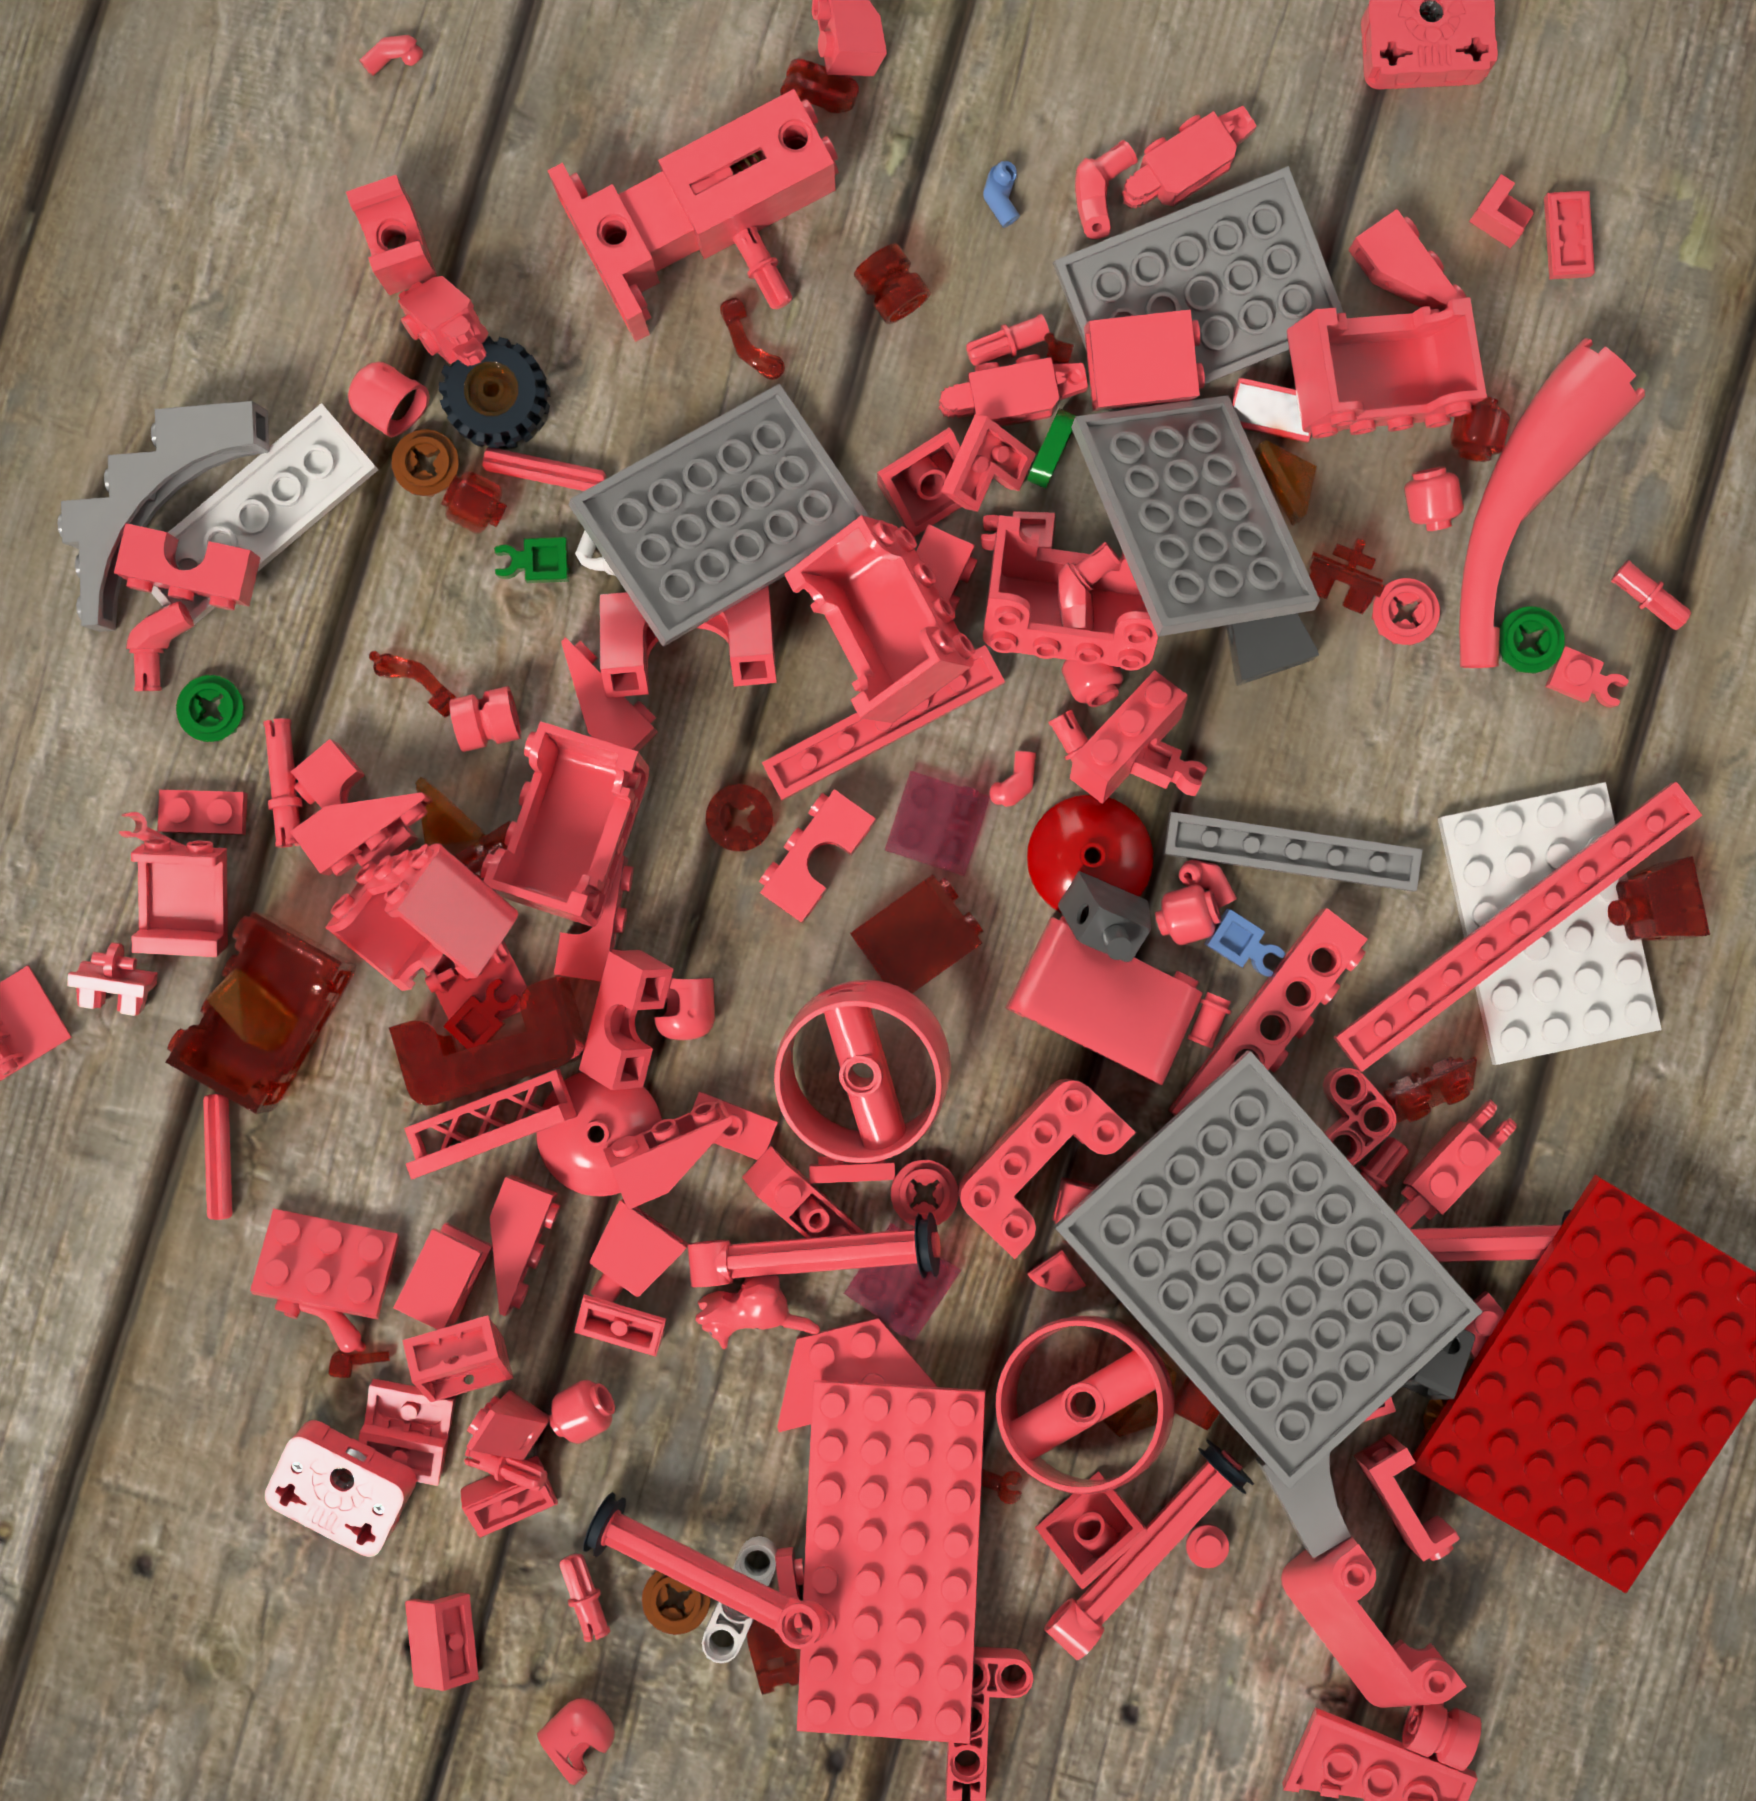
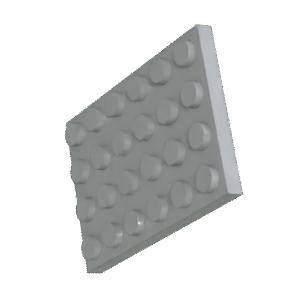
M1289 166L1053 262L1085 348L1084 326L1089 321L1191 309L1192 320H1198L1200 327V345L1195 346L1196 363L1203 364L1205 384L1288 351L1287 329L1315 309L1336 308V313H1344ZM1152 405L1126 407V408H1117V409H1109V410H1110V412H1111V411H1118V410H1126V409L1147 407V406H1152Z
M780 383L574 496L568 504L663 647L784 577L786 572L859 516L863 515L870 518Z
M1228 395L1075 416L1071 428L1158 637L1314 611L1320 602L1318 594Z

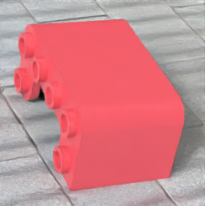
M1471 298L1450 299L1447 301L1448 307L1441 312L1439 309L1430 310V306H1425L1409 314L1346 318V313H1336V308L1315 309L1288 328L1286 331L1303 432H1312V438L1318 439L1336 435L1338 430L1350 429L1351 435H1361L1375 431L1378 426H1388V431L1394 432L1412 428L1414 426L1413 423L1425 422L1426 428H1436L1450 424V417L1472 412L1471 406L1487 398Z
M861 515L784 575L793 592L798 593L805 589L815 601L810 605L813 612L825 615L858 679L852 683L855 691L860 693L852 698L851 702L859 717L893 723L971 668L974 664L973 655L975 654V649L971 641L963 633H960L953 621L955 618L953 608L947 600L940 597L935 588L936 578L927 564L921 562L915 551L917 543L913 535L903 526L898 528L883 520H876Z
M999 515L983 629V641L999 653L1014 652L1035 655L1043 659H1065L1078 661L1086 665L1104 663L1130 671L1138 670L1151 662L1158 636L1123 551L1121 558H1119L1122 563L1092 585L1093 631L1062 627L1058 598L1059 573L1066 563H1074L1076 565L1090 554L1038 547L1039 534L1031 533L1030 538L1024 535L1020 530L1021 518Z
M540 721L537 731H532L529 734L525 744L524 755L529 757V765L534 770L531 782L526 781L522 787L519 797V805L522 808L517 822L512 821L507 829L505 845L508 848L507 850L498 848L494 854L489 853L486 856L481 869V878L503 899L595 927L605 908L648 783L649 766L638 751Z
M436 843L429 846L425 844L419 849L412 851L405 850L395 856L387 855L376 863L372 860L368 861L356 874L355 880L358 883L351 893L344 894L333 905L330 913L334 916L325 928L401 991L411 990L415 985L413 979L423 967L428 972L432 971L443 954L456 963L454 969L466 979L477 978L512 928L518 917V911L441 844Z
M1059 1079L1052 1083L962 1177L958 1185L961 1205L977 1224L1016 1259L1031 1243L1036 1231L1034 1218L1015 1197L1022 1187L1072 1135L1081 1144H1085L1097 1154L1108 1155L1122 1148L1136 1132L1087 1085L1073 1079Z

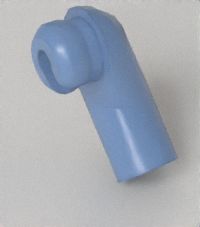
M1001 161L991 168L983 191L985 202L1003 228L1010 226L1020 217V214L1009 199L1014 180L1017 177V169L1009 161Z

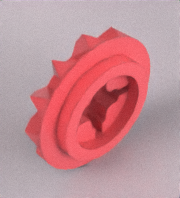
M1401 578L1391 581L1378 592L1373 600L1371 619L1375 622L1378 634L1390 640L1392 644L1411 646L1428 638L1438 624L1440 617L1438 599L1434 592L1419 580ZM1415 601L1419 603L1411 613L1414 619L1412 623L1407 619L1401 622L1397 621L1395 624L1392 622L1399 611L1396 606L1398 602L1403 606H1407L1409 603L1413 604Z
M916 1160L900 1169L895 1176V1180L892 1182V1205L899 1217L912 1226H915L918 1213L925 1220L931 1212L936 1220V1225L943 1223L952 1215L958 1202V1185L953 1174L944 1165L933 1160ZM912 1179L924 1186L934 1183L936 1180L939 1181L932 1192L938 1207L935 1208L932 1203L929 1204L925 1200L919 1204L916 1203L913 1207L910 1206L914 1201L913 1198L917 1195L914 1188L915 1185L911 1182Z

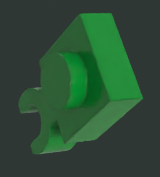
M566 537L524 539V551H516L509 545H499L494 548L497 556L508 555L512 558L511 565L508 568L495 569V574L501 579H511L518 575L519 572L525 571V581L527 583L569 582L568 540Z

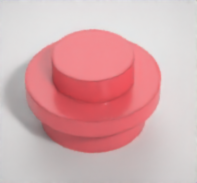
M1202 1524L1195 1527L1189 1533L1186 1540V1551L1191 1561L1197 1566L1214 1568L1226 1559L1229 1552V1542L1225 1533L1219 1527L1211 1524Z

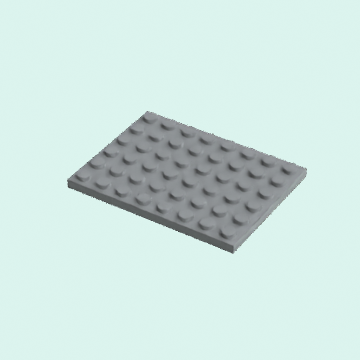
M1248 1050L1054 1225V1228L1289 1490L1483 1312L1257 1057Z

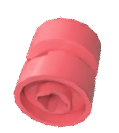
M509 686L485 691L482 699H478L472 694L449 700L451 720L462 752L487 747L490 739H493L497 744L521 739L519 717Z
M1444 1703L1411 1706L1402 1733L1403 1747L1426 1757L1436 1753L1437 1761L1463 1771L1469 1766L1476 1753L1481 1735V1719L1456 1707L1448 1712L1444 1708Z

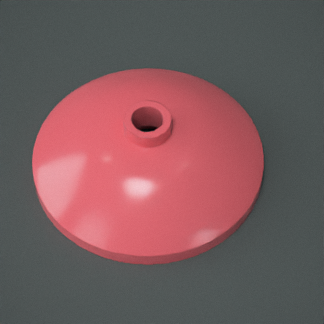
M580 1072L564 1080L577 1117L538 1131L536 1136L539 1153L549 1172L567 1188L590 1196L618 1194L621 1192L603 1149L612 1146L616 1140L622 1137L636 1136L652 1129L656 1123L662 1121L661 1112L655 1099L644 1086L643 1088L610 1090L585 1073ZM555 1090L545 1100L542 1106L545 1109L559 1105ZM593 1126H600L604 1130L605 1135L601 1142H595L590 1138L589 1132Z

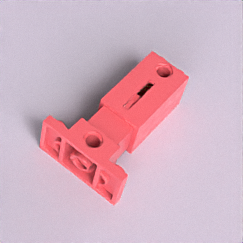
M794 89L659 159L660 173L620 194L617 193L615 187L611 184L587 197L588 193L577 172L569 176L563 163L547 170L558 199L635 342L650 335L646 321L651 319V315L647 309L648 306L642 292L660 283L657 275L659 270L698 250L703 259H706L733 245V237L743 229L747 228L748 233H750L749 228L756 226L758 231L836 191L835 175L839 173L835 163L838 160L837 153L827 136L820 138L815 126L818 123V119L810 102L807 99L801 102Z

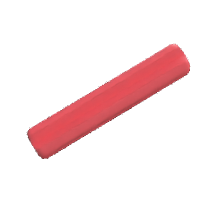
M486 448L483 457V467L486 471L585 491L606 479V474L603 470L497 448Z
M209 1094L203 1099L207 1217L212 1220H222L232 1216L229 1097L226 1094Z

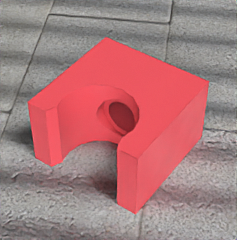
M397 175L346 191L350 206L359 220L371 252V256L368 259L372 270L389 296L410 289L417 282L423 284L433 277H438L413 203ZM397 235L406 236L405 243L402 246L388 249V242L391 238Z
M444 1223L441 1230L432 1229L393 1308L437 1330L453 1325L457 1322L493 1249L492 1244L449 1223Z

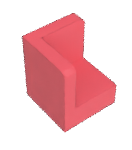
M1501 174L1469 222L1511 249L1524 232V228L1534 213L1533 210L1508 195L1515 183Z

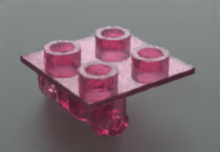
M910 770L884 851L965 876L990 796L981 794L978 790L971 787H960Z
M890 1223L886 1231L901 1230L893 1223ZM941 1256L937 1278L933 1276L931 1271L927 1273L926 1278H922L918 1264L860 1268L844 1294L888 1323L889 1327L898 1334L906 1335L915 1341L961 1272V1269Z

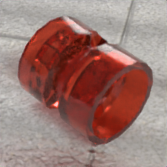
M898 243L887 245L864 260L854 272V277L866 295H875L876 298L873 305L884 322L889 325L913 313L931 295L930 290L920 275L915 272H909L911 262Z

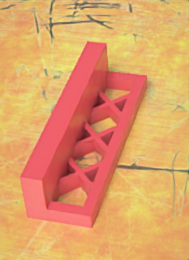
M560 1069L404 1128L416 1159L406 1163L411 1180L577 1117ZM551 1081L559 1105L545 1109L533 1103L532 1100L538 1086ZM528 1090L525 1099L516 1095ZM506 1098L522 1105L516 1121L510 1124L494 1117L500 1101ZM490 1105L487 1113L479 1110L482 1107ZM529 1109L536 1112V1114L526 1117ZM470 1113L484 1120L478 1136L469 1138L457 1132L464 1114ZM453 1119L450 1127L441 1124ZM491 1124L499 1127L488 1132ZM433 1128L446 1134L440 1151L428 1155L419 1132ZM453 1138L461 1142L450 1146Z

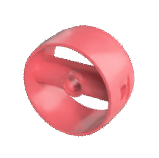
M855 980L841 983L821 992L807 1002L796 1014L780 1042L775 1060L774 1083L777 1101L791 1129L814 1150L845 1162L870 1163L885 1160L911 1147L935 1122L949 1086L951 1074L950 1052L944 1031L933 1012L925 1003L909 991L891 983L878 980ZM871 1008L887 1012L907 1024L926 1046L934 1065L936 1076L935 1097L921 1114L906 1124L904 1123ZM822 1013L825 1015L839 1062V1080L843 1089L848 1093L859 1131L842 1127L820 1114L804 1096L795 1076L793 1046L796 1033L808 1021ZM856 1063L867 1064L871 1067L873 1076L869 1078L859 1077L854 1072L853 1065Z
M1075 1316L1059 1319L1039 1327L1023 1339L1014 1349L1002 1370L998 1382L996 1417L1007 1449L1028 1474L1045 1485L1060 1491L1073 1494H1097L1116 1489L1130 1482L1148 1469L1158 1458L1166 1445L1173 1426L1175 1412L1174 1390L1163 1359L1151 1343L1140 1333L1110 1318ZM1071 1326L1093 1327L1117 1336L1134 1349L1127 1355L1018 1417L1017 1388L1022 1370L1033 1351L1054 1333ZM1156 1390L1158 1418L1153 1438L1142 1458L1128 1472L1103 1480L1080 1479L1056 1470L1040 1457ZM1081 1392H1087L1095 1399L1096 1408L1091 1416H1085L1077 1410L1076 1398Z

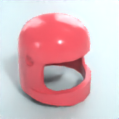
M379 361L367 364L360 369L353 378L348 392V400L353 412L391 438L405 432L424 414L430 398L427 387L414 379L411 380L404 376L394 367ZM416 389L413 402L405 416L400 420H392L394 411L407 394Z
M671 978L666 997V1012L661 1017H654L655 1026L663 1036L673 1040H693L701 1038L710 1032L715 1022L713 978Z
M577 1698L566 1704L537 1733V1737L541 1746L570 1784L575 1786L588 1773L583 1762L585 1751L592 1746L599 1752L606 1753L614 1741L615 1731L611 1719L598 1704L585 1698Z

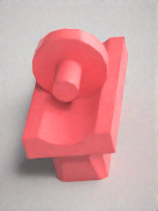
M113 942L109 945L106 954L93 952L91 962L82 961L76 972H70L68 974V986L76 987L79 1007L101 1008L105 1004L106 992L118 994L117 1011L122 1014L138 1015L145 1008L148 993L157 985L158 972L136 969L137 959L124 957V946Z

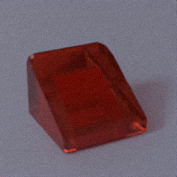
M1187 1376L1175 1398L1174 1413L1208 1431L1220 1412Z

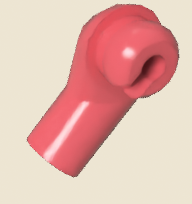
M410 35L384 37L359 61L374 76L390 60L401 57L406 65H415L423 57V50L416 44L417 40Z
M1026 751L1015 752L1013 775L1002 783L995 782L990 788V799L996 805L1002 804L1005 807L1014 806L1032 791L1036 753Z
M1194 859L1186 861L1180 868V881L1186 886L1197 884L1203 889L1211 890L1219 908L1237 899L1219 865Z

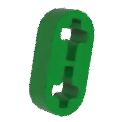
M1059 408L1034 461L1027 481L1044 489L1047 488L1072 434L1071 426L1076 415Z

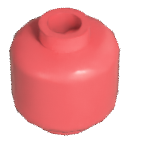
M1445 466L1412 473L1413 480L1409 481L1404 487L1410 520L1415 524H1426L1427 531H1437L1451 527V519L1459 516L1464 510L1457 475L1446 472Z
M1065 660L1062 667V674L1074 699L1079 703H1087L1089 707H1098L1115 699L1119 694L1118 689L1124 680L1120 667L1109 666L1104 663L1086 665L1078 661Z
M1197 884L1164 894L1161 901L1162 910L1155 912L1156 921L1162 936L1170 934L1172 940L1178 945H1186L1213 936L1216 924L1221 923L1219 907L1211 890L1205 892Z
M590 1380L579 1381L554 1396L551 1403L552 1414L549 1417L550 1425L559 1437H565L568 1441L575 1444L586 1442L610 1427L612 1414L615 1412L614 1400L604 1385L596 1384Z

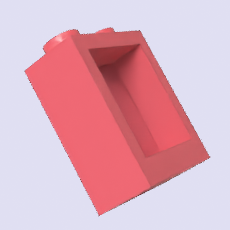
M488 1315L402 1340L412 1383L430 1403L514 1378L504 1337ZM468 1375L474 1376V1381L471 1384L465 1383V1378Z

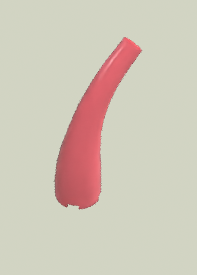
M1583 339L1557 365L1536 393L1500 454L1484 491L1474 520L1463 572L1459 620L1461 668H1492L1499 666L1500 628L1494 627L1496 594L1504 560L1519 524L1645 397V390L1643 388H1638L1634 391L1630 385V382L1636 377L1630 367L1606 346L1599 353L1590 349L1593 345L1591 339Z

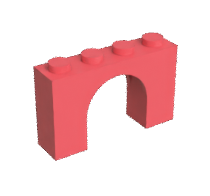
M769 586L697 627L717 633L729 644L734 687L777 683ZM627 592L600 595V670L606 698L649 694L648 658L652 648L659 640Z

